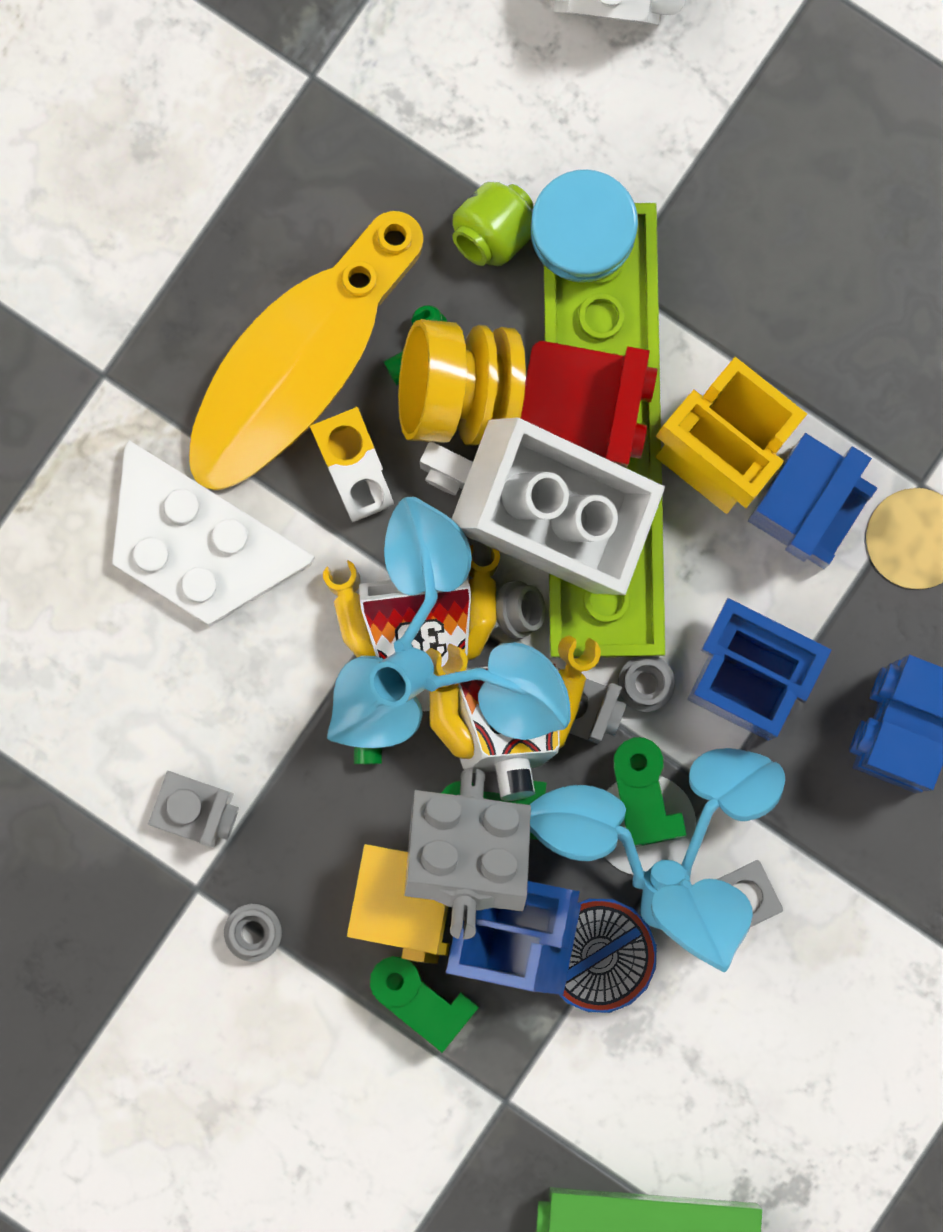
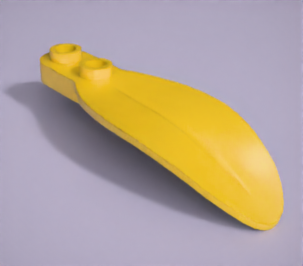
M389 211L376 217L333 268L307 278L280 296L253 321L235 342L216 371L193 425L189 463L190 471L198 484L207 489L222 490L250 478L293 444L330 405L353 373L367 347L374 328L377 307L383 303L421 255L423 233L419 223L412 216L400 211ZM390 231H399L405 236V241L400 245L394 246L387 243L384 237ZM355 273H363L369 277L370 282L363 288H356L350 284L349 278Z

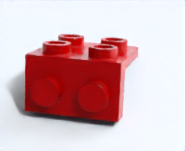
M547 341L535 343L530 355L520 419L624 468H628L630 457L641 459L646 437L647 425L637 423L640 402H652L658 368L647 367L650 350L627 346L625 354L622 356Z

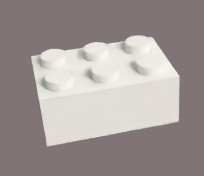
M520 418L494 419L488 421L452 520L462 529L465 536L594 594L626 595L665 486Z

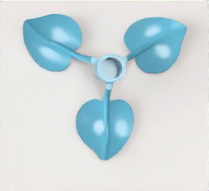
M416 497L403 498L395 507L387 527L384 546L386 569L391 581L400 592L406 595H417L425 591V600L404 635L394 642V654L386 659L376 656H360L352 659L341 669L334 687L333 711L327 739L360 748H382L400 744L413 736L421 724L423 711L421 703L416 697L424 690L433 692L439 687L471 680L484 681L478 693L480 710L488 724L504 736L526 740L535 739L553 731L564 730L568 727L571 718L567 688L552 662L535 648L515 642L503 643L491 651L488 660V670L475 668L437 676L434 674V665L430 656L426 652L412 647V641L437 602V590L451 592L460 587L467 579L471 569L472 556L468 539L462 529L451 518Z
M732 748L714 749L699 756L690 768L689 784L695 794L709 801L702 810L683 862L679 864L672 860H662L655 863L647 872L643 871L630 831L620 826L625 818V805L613 794L594 786L571 785L552 790L530 804V832L543 845L561 856L578 861L597 860L614 851L617 846V840H620L624 846L633 873L632 885L635 888L643 889L640 906L642 919L648 925L662 929L682 948L722 972H726L729 969L737 949L749 932L753 917L751 903L747 896L739 889L721 880L703 879L692 885L690 882L691 870L712 815L719 807L725 814L735 820L749 821L766 815L778 804L785 785V773L779 763L772 762L770 758L754 752Z

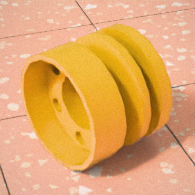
M423 319L415 321L408 332L399 375V419L405 438L413 441L450 442L458 426L459 435L464 444L474 446L480 444L489 420L521 418L525 394L526 366L525 350L518 331L515 328L500 327L492 332L486 325H477L472 327L465 340L463 331L457 323Z

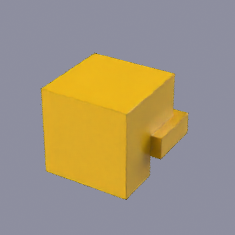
M734 357L703 396L693 389L662 426L656 437L665 445L655 458L724 513L728 514L737 502L747 508L783 464L784 460L777 456L776 453L806 417L807 413L741 360Z
M364 844L347 937L403 948L402 959L438 964L439 955H448L450 944L442 942L448 906L435 900L404 896L408 852Z

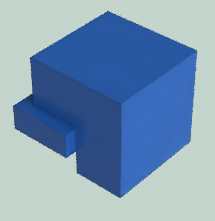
M804 433L749 517L748 522L786 545L785 551L803 562L808 559L825 569L832 562L835 552L865 504L877 490L876 486L861 478L872 458L853 446L842 456L812 436Z
M727 598L701 649L702 652L709 656L687 700L769 741L778 737L796 699L803 703L807 701L832 650Z
M528 881L527 898L523 911L499 908L476 910V934L470 939H463V920L459 939L453 937L446 973L532 992L564 995L581 904L578 903L580 891Z

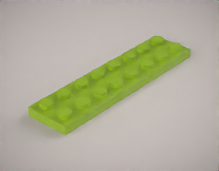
M635 203L638 215V229L634 246L628 259L613 274L597 281L575 282L554 274L543 264L545 341L622 356H624L627 346L650 350L647 367L658 368L652 402H640L637 423L647 425L646 437L641 459L630 457L627 469L662 485V462L655 458L661 450V440L656 437L661 429L657 204ZM662 497L626 595L594 594L549 574L550 658H561L558 653V645L561 639L569 635L576 639L573 658H578L584 653L585 642L588 638L598 643L601 649L600 658L665 656Z

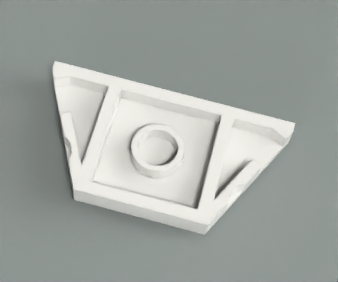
M130 440L126 444L112 564L207 625L212 626L232 614L238 607L248 601L255 600L270 591L273 586L298 571H303L310 567L314 562L315 556Z

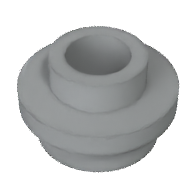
M522 581L505 583L501 587L496 599V620L503 632L511 638H524L533 631L538 630L544 622L546 613L545 601L539 589Z
M657 656L634 657L620 671L618 677V686L622 687L620 696L629 707L637 711H656L665 706L673 696L675 690L674 673L671 667ZM642 673L653 675L657 681L656 690L651 694L640 693L635 685L638 675Z
M247 904L237 908L228 917L224 927V939L228 949L239 959L249 962L261 961L271 956L278 948L282 938V927L278 917L271 909L260 904ZM248 922H258L264 929V937L257 944L248 943L243 937V928Z

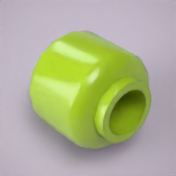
M485 182L454 212L452 224L454 228L452 235L454 244L465 258L476 265L502 266L531 239V220L534 208L531 198L517 185L510 184L507 186L500 182Z

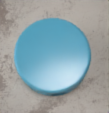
M574 170L564 173L553 179L541 191L535 202L531 220V239L535 252L550 271L564 279L575 282H592L603 279L617 271L625 263L632 251L638 229L636 206L626 188L619 181L605 173L595 170Z

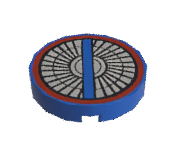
M588 898L578 902L581 904L564 995L560 996L566 1003L586 1012L611 1013L631 1005L647 990L656 970L657 945L649 925L632 907L613 899Z

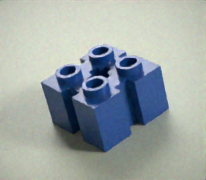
M909 654L903 657L902 660L899 659L893 662V664L890 663L887 669L884 667L880 669L869 699L877 702L874 717H869L866 722L860 721L852 738L849 752L857 755L852 767L853 769L913 793H921L923 790L931 791L934 789L943 766V667Z

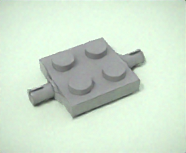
M473 768L465 769L460 775V795L415 790L411 809L404 896L435 900L448 907H452L450 933L457 939L460 937L463 920V939H470L475 936L476 910L499 908L523 911L527 898L531 805L484 799L485 774L480 769H476L472 786Z

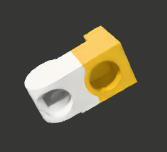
M358 407L310 426V430L352 523L395 506L381 471L383 468Z

